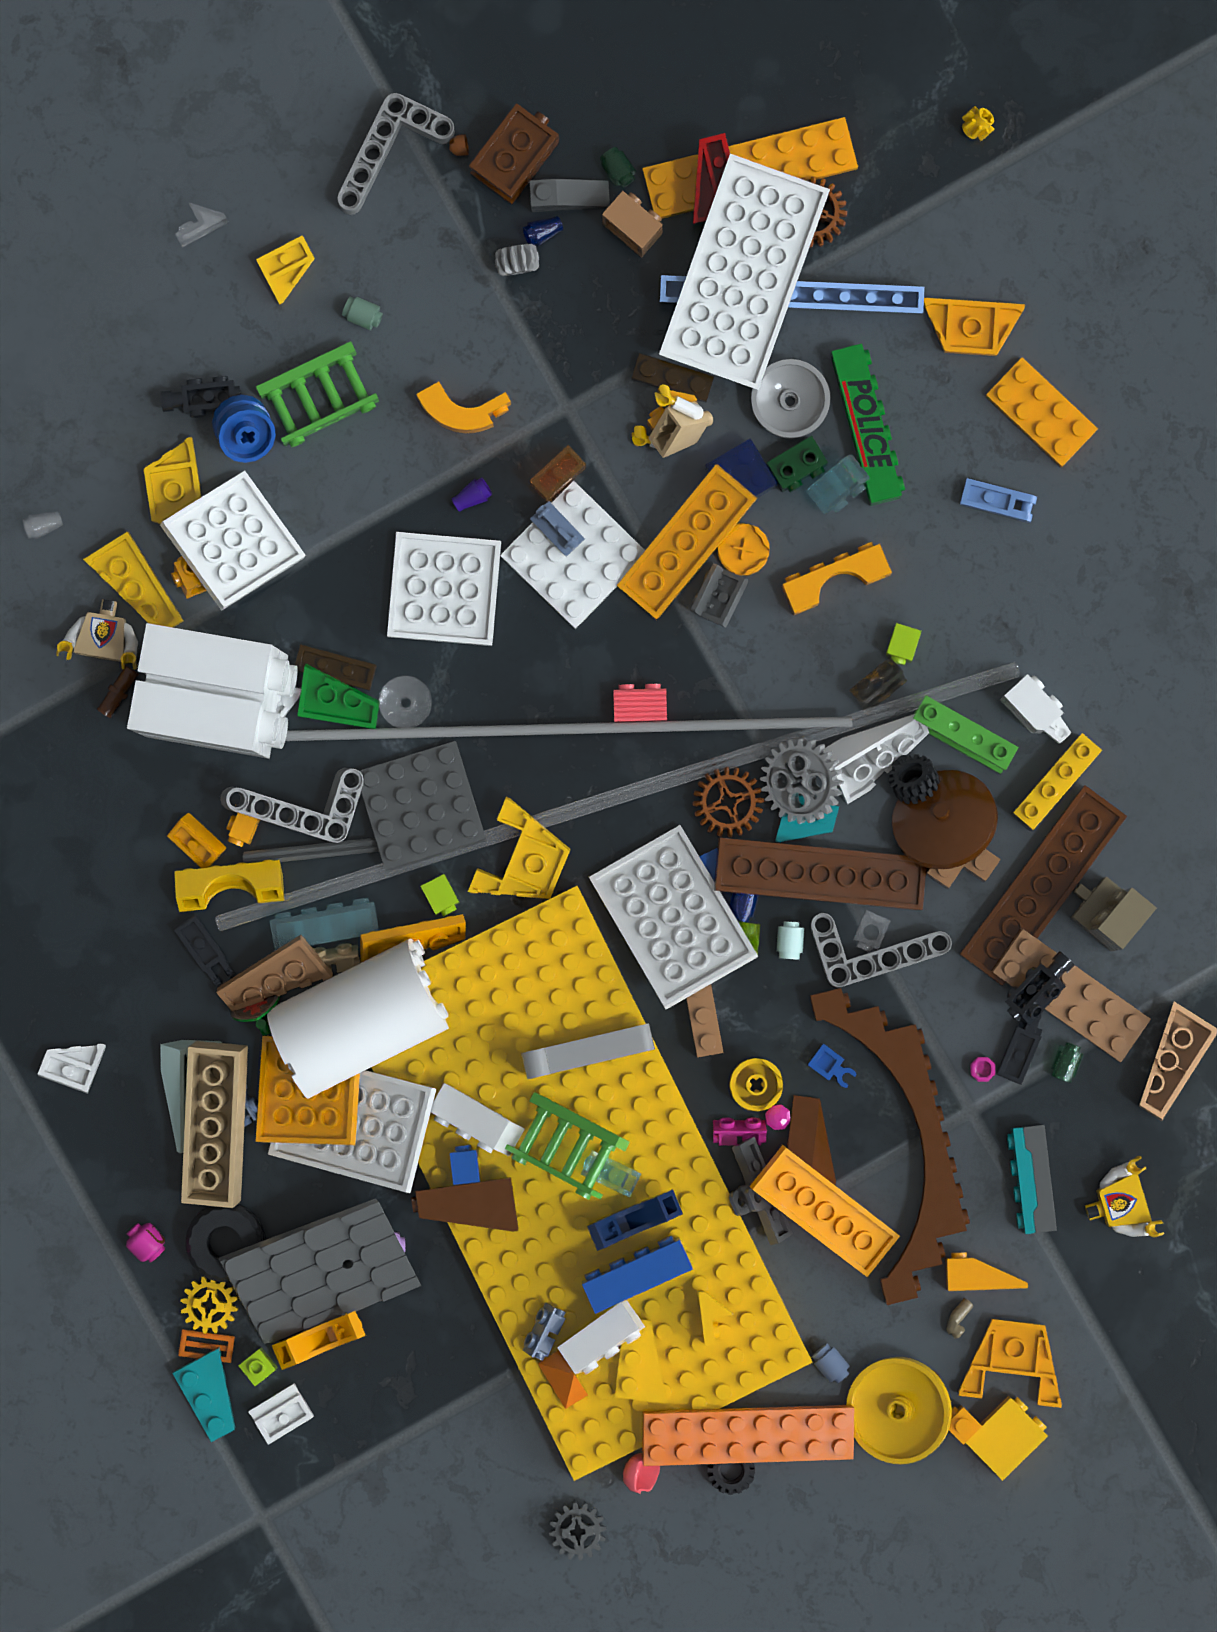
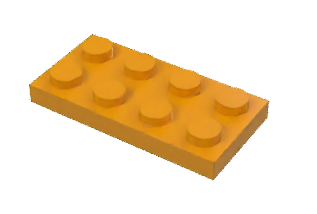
M1023 357L986 394V397L1061 468L1098 430L1090 420Z

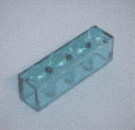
M368 898L353 900V905L343 907L342 902L327 905V910L317 912L316 907L302 909V915L291 916L290 912L275 914V920H269L275 951L299 935H302L310 946L358 938L361 934L380 931L375 902H369Z

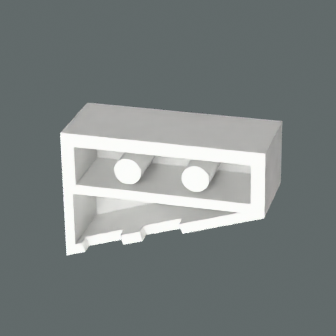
M445 1083L432 1104L431 1113L436 1115L434 1118L436 1122L445 1127L452 1124L458 1128L455 1133L467 1140H470L471 1136L479 1140L477 1146L489 1153L494 1149L510 1156L511 1152L505 1149L506 1145L515 1147L525 1128L511 1122L499 1113L494 1112Z

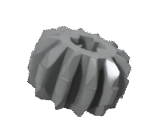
M533 244L505 247L497 250L495 253V265L498 269V274L502 276L523 274L535 271L539 267V254L536 246Z

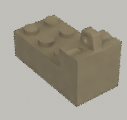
M1106 876L1092 891L1082 884L1077 886L1073 892L1083 902L1070 918L1108 950L1116 951L1124 949L1157 908L1134 888L1121 889Z

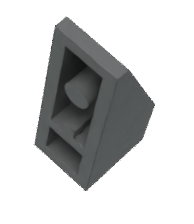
M574 179L530 180L532 212L608 208L610 206L608 181Z

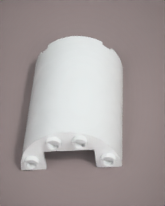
M408 939L276 1005L267 1014L269 1027L284 1064H288L289 1069L294 1073L292 1078L307 1099L449 1029L445 1019L449 1017L443 1003L438 1004L431 996L428 985L431 984L425 970H421V967L425 966L422 957L425 951L419 940Z

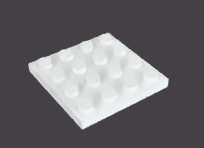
M246 471L225 482L160 524L221 611L306 556Z
M573 481L552 504L585 540L566 557L532 522L500 557L576 629L617 587V584L640 558L645 549Z
M396 532L387 637L492 646L501 541Z

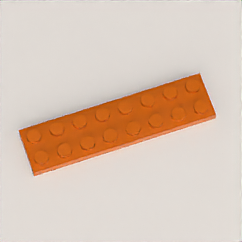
M853 1405L643 1411V1466L850 1460L854 1457Z

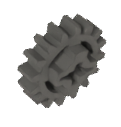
M576 1501L571 1509L566 1504L563 1505V1514L558 1511L555 1512L558 1521L550 1522V1525L555 1527V1530L550 1531L549 1536L556 1537L552 1545L561 1546L559 1550L560 1555L565 1551L569 1552L568 1559L570 1560L574 1554L578 1555L579 1561L582 1560L584 1553H587L590 1558L593 1557L592 1549L600 1551L601 1547L598 1541H605L606 1539L605 1536L600 1534V1532L607 1530L606 1526L599 1524L604 1519L603 1515L596 1517L597 1508L594 1507L591 1511L587 1510L588 1504L586 1502L582 1508L578 1507ZM581 1514L588 1516L594 1524H587L581 1518ZM572 1515V1521L567 1526L560 1527L563 1520ZM576 1519H578L580 1528L585 1529L581 1533L580 1543H578L576 1534L570 1532V1530L575 1528ZM595 1535L593 1541L584 1547V1541L587 1537ZM562 1538L570 1539L574 1543L575 1548L568 1546Z

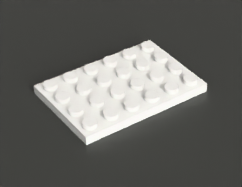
M681 825L589 877L665 1009L670 1008L758 957L720 891H714L715 882Z
M364 1070L360 1072L355 1145L271 1143L268 1155L410 1193L436 1089Z

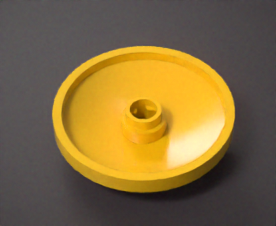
M890 1357L879 1360L865 1368L856 1377L848 1393L846 1405H853L854 1438L867 1453L881 1461L892 1464H909L919 1461L934 1452L944 1441L949 1431L952 1408L948 1391L939 1376L928 1366L917 1360L906 1357Z

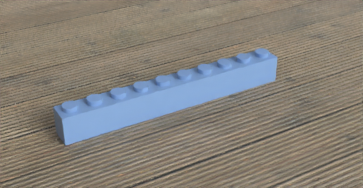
M661 275L660 302L677 303L687 276ZM797 281L788 308L922 314L924 287Z

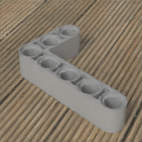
M393 93L388 95L339 191L338 204L340 209L349 215L360 211L401 126L439 144H447L455 135L452 120L401 94ZM393 102H399L403 105V108L400 112L393 113L389 111V106ZM418 113L424 114L427 117L426 121L422 124H415L412 121L414 115ZM387 125L392 129L391 133L387 136H380L377 133L379 127ZM447 125L450 128L448 134L441 136L436 133L438 126ZM377 149L380 151V155L377 159L371 160L366 157L367 151ZM359 172H365L369 177L366 182L358 183L354 180L355 175ZM348 195H353L357 198V202L355 205L348 207L343 204L344 198Z
M340 769L334 777L323 814L237 787L226 788L222 792L220 800L224 808L325 841L338 843L343 841L348 834L364 779L361 772L356 769ZM348 773L354 776V783L350 787H347L344 783V777ZM233 792H238L240 795V802L236 806H232L229 801ZM340 798H344L346 801V808L342 812H339L336 808V803ZM258 800H262L265 804V809L261 814H257L254 809V805ZM286 807L290 815L288 820L282 822L279 818V812ZM311 815L314 819V825L311 829L307 830L304 827V820L307 816ZM333 823H336L339 829L335 837H331L328 833V828Z
M820 913L814 916L810 923V929L826 979L834 987L850 985L943 955L951 949L952 945L950 936L945 932L938 931L847 960L833 918L829 914ZM818 918H826L829 921L830 927L827 932L821 933L815 928V922ZM936 936H942L946 941V946L942 951H937L932 946V940ZM827 943H834L837 946L838 952L833 958H829L823 953V948ZM911 944H917L921 949V954L917 959H912L907 954V948ZM885 952H892L896 957V962L892 967H887L882 963V955ZM860 960H866L871 965V970L867 975H861L857 971L856 966ZM835 968H841L846 973V978L842 983L834 982L831 977L832 971Z
M648 1023L521 1053L526 1077L527 1079H532L654 1050L655 1047Z

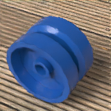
M232 396L223 401L214 412L212 419L213 432L225 455L232 460L244 463L257 461L265 456L273 447L276 437L274 424L263 403L253 396Z

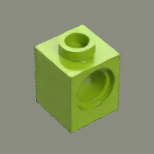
M896 623L886 652V656L891 657L890 661L905 666L906 662L911 663L921 631Z
M445 874L421 886L436 915L441 913L444 917L457 910L455 905L460 902Z
M262 1347L239 1365L254 1386L258 1385L278 1368Z

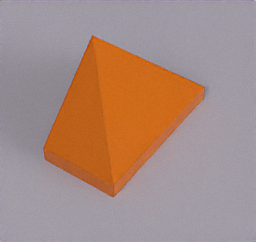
M559 1350L538 1363L565 1409L588 1396L577 1375Z

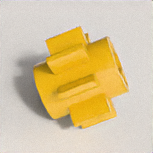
M974 106L962 117L965 121L962 125L963 131L971 139L978 137L982 141L994 131L993 126H991L994 123V117L985 108L978 110Z

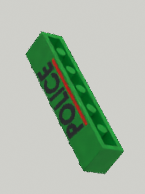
M862 344L834 350L830 356L869 504L873 506L900 499L902 496L901 491H905L902 476H897L895 466H898L895 450L890 451L888 444L892 437L889 426L883 425L881 416L885 415L882 400H877L875 390H878V383L875 374L870 375L868 365L872 364L869 350H864Z

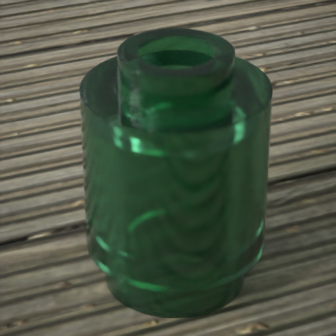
M613 147L600 157L602 168L615 186L621 185L626 187L635 180L634 175L637 171L622 150L619 151L617 147Z
M1066 1042L1065 1046L1059 1045L1051 1067L1053 1069L1051 1076L1071 1083L1073 1077L1076 1078L1084 1056V1053L1080 1052L1081 1047Z

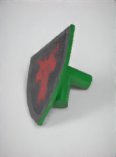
M273 995L264 998L262 1002L235 1011L230 1010V1015L233 1020L240 1022L255 1021L256 1027L260 1029L262 1036L271 1033L265 1015L276 1006L280 996Z

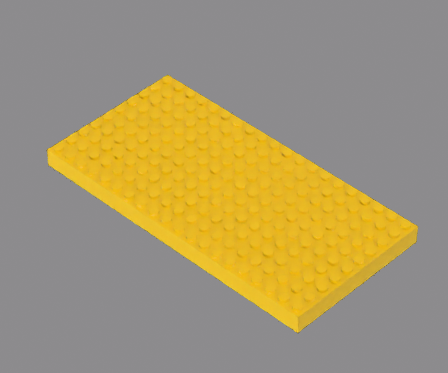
M578 886L425 960V966L421 967V970H425L431 984L428 985L431 996L438 1004L443 1003L449 1017L445 1019L449 1029L372 1066L371 1068L374 1073L435 1088L434 1100L444 1083L452 1086L511 1122L525 1128L515 1146L517 1149L522 1144L537 1114L536 1109L538 1106L530 1102L534 1092L630 1142L626 1151L616 1147L615 1151H611L592 1188L603 1194L601 1199L591 1196L588 1200L575 1193L577 1187L528 1161L526 1165L511 1158L513 1153L507 1156L494 1149L491 1153L477 1146L479 1140L471 1136L470 1140H467L455 1133L458 1128L452 1124L445 1127L434 1120L436 1115L431 1112L418 1160L430 1188L452 1186L450 1152H455V1147L471 1145V1150L477 1149L480 1181L507 1177L512 1179L518 1231L512 1232L447 1223L573 1480L575 1481L641 1448L643 1411L720 1409L813 1363L741 1216H737L734 1213L729 1200V1192L654 1040V1050L532 1079H527L521 1053L646 1024ZM551 1114L550 1118H546L528 1155L538 1160L541 1159L559 1124L557 1122L558 1116ZM573 1125L571 1129L568 1128L549 1166L560 1172L562 1171L580 1136L578 1133L579 1127ZM594 1136L593 1140H589L571 1178L581 1183L584 1182L602 1147L600 1145L601 1139ZM673 1189L683 1212L682 1215L597 1251L587 1228L588 1225ZM671 1235L674 1239L680 1238L693 1270L625 1300L629 1302L640 1319L651 1320L667 1404L615 1398L620 1357L619 1351L609 1359H606L604 1356L597 1361L599 1366L586 1375L584 1372L576 1374L588 1396L565 1409L538 1365L542 1360L533 1358L523 1351L524 1340L536 1323L535 1319L538 1311L543 1308L546 1302L554 1308H559L566 1312L564 1315L566 1320L559 1334L556 1335L552 1332L548 1334L549 1337L555 1339L548 1355L550 1356L559 1350L557 1347L614 1307L611 1306L596 1314L594 1313L582 1286V1281L586 1280L585 1274L596 1269H600L602 1273L610 1269V1263L623 1257L625 1262L635 1258L634 1252L647 1246L649 1250L659 1247L658 1241ZM701 1290L705 1291L733 1313L731 1316L712 1318L713 1322H718L720 1338H715V1345H704L698 1291Z

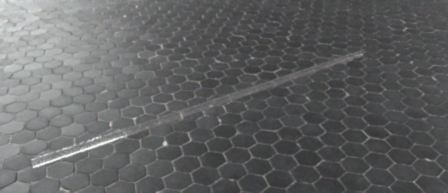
M1015 662L843 716H852V727L805 728L532 815V817L546 828L703 778L707 773L709 775L715 774L714 771L716 769L722 772L725 767L731 769L772 756V749L777 747L780 749L779 744L782 742L788 743L790 739L796 738L798 742V739L805 737L807 743L813 739L816 741L917 710L925 696L937 702H942L1020 676V671ZM507 824L484 831L487 840L485 842L388 872L385 871L384 865L381 863L284 894V901L256 903L215 917L216 925L220 931L518 837L521 835L522 830Z

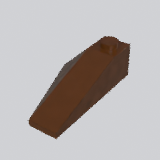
M794 1095L787 1148L836 1185L821 1101L819 1098Z

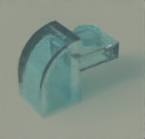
M591 1151L584 1161L581 1175L587 1176L598 1152ZM608 1158L596 1182L627 1197H631L641 1173Z

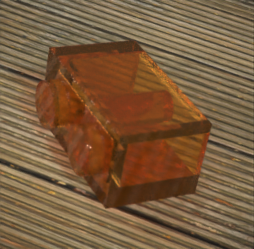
M568 445L530 480V485L546 502L551 501L586 469V463Z

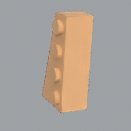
M1176 1002L1173 1003L1139 1106L1161 1121L1217 1035L1216 1027Z

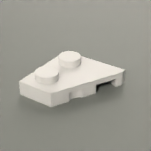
M97 1044L95 1046H76L68 1049H49L46 1051L38 1076L88 1094L106 1045Z

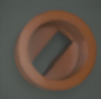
M465 134L457 135L450 140L449 149L452 154L456 156L469 155V145Z

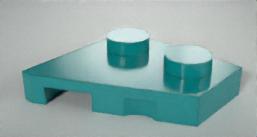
M799 795V801L804 805L805 799ZM831 806V813H824L825 818L820 820L815 818V822L812 823L805 821L798 824L797 818L794 821L788 822V814L783 816L775 842L779 843L833 832L840 806Z

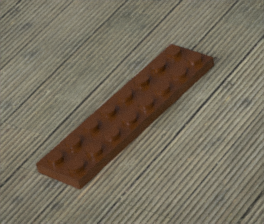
M1084 785L959 955L1003 986L1005 981L991 971L1020 929H1024L1035 938L1040 936L1127 818V815Z
M718 838L714 891L923 910L926 867L913 862L905 855Z

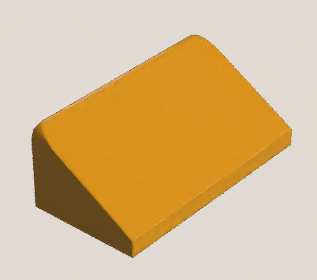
M190 813L183 816L167 835L171 841L201 868H209L226 850V846Z

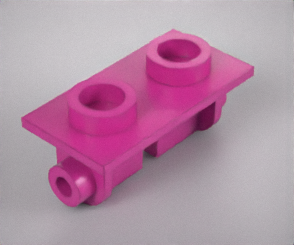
M755 1117L747 1118L746 1120H734L732 1118L713 1120V1143H718L719 1146L737 1145V1136H742V1141L755 1137L758 1145L766 1143V1120H760Z

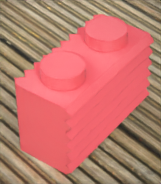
M625 684L619 685V690H613L614 722L667 721L666 689H661V684H645V689H634V685Z

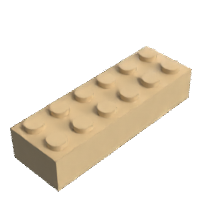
M196 1041L188 1047L181 1203L233 1208L241 1201L247 1045Z

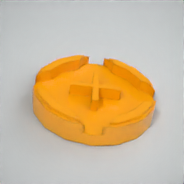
M736 524L719 544L718 557L722 566L727 571L739 576H749L758 572L766 564L769 557V542L766 535L758 527L750 524Z

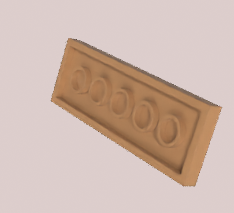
M1020 929L991 972L1010 986L1019 987L1026 980L1025 976L1030 968L1038 967L1041 963L1047 968L1053 962L1052 958L1057 953L1024 929ZM1074 966L1068 973L1065 972L1059 978L1066 987L1045 1010L1111 1057L1122 1062L1151 1019Z

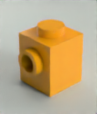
M962 1405L958 1408L954 1406L952 1407L949 1431L964 1445L982 1425Z

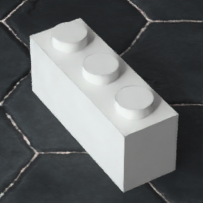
M622 1301L557 1348L575 1374L584 1372L586 1375L599 1366L597 1361L605 1356L606 1359H609L620 1351L619 1345L625 1341L627 1344H630L641 1336L639 1331L645 1328L629 1302Z

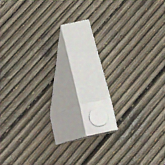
M915 714L841 738L824 749V753L833 752L830 757L831 761H839L834 768L835 770L843 771V773L837 776V779L844 781V784L838 785L837 789L843 792L841 796L847 804L869 792L876 785L874 781L884 771L889 773L892 770V764L901 755H907L929 734V730L925 725L913 719Z

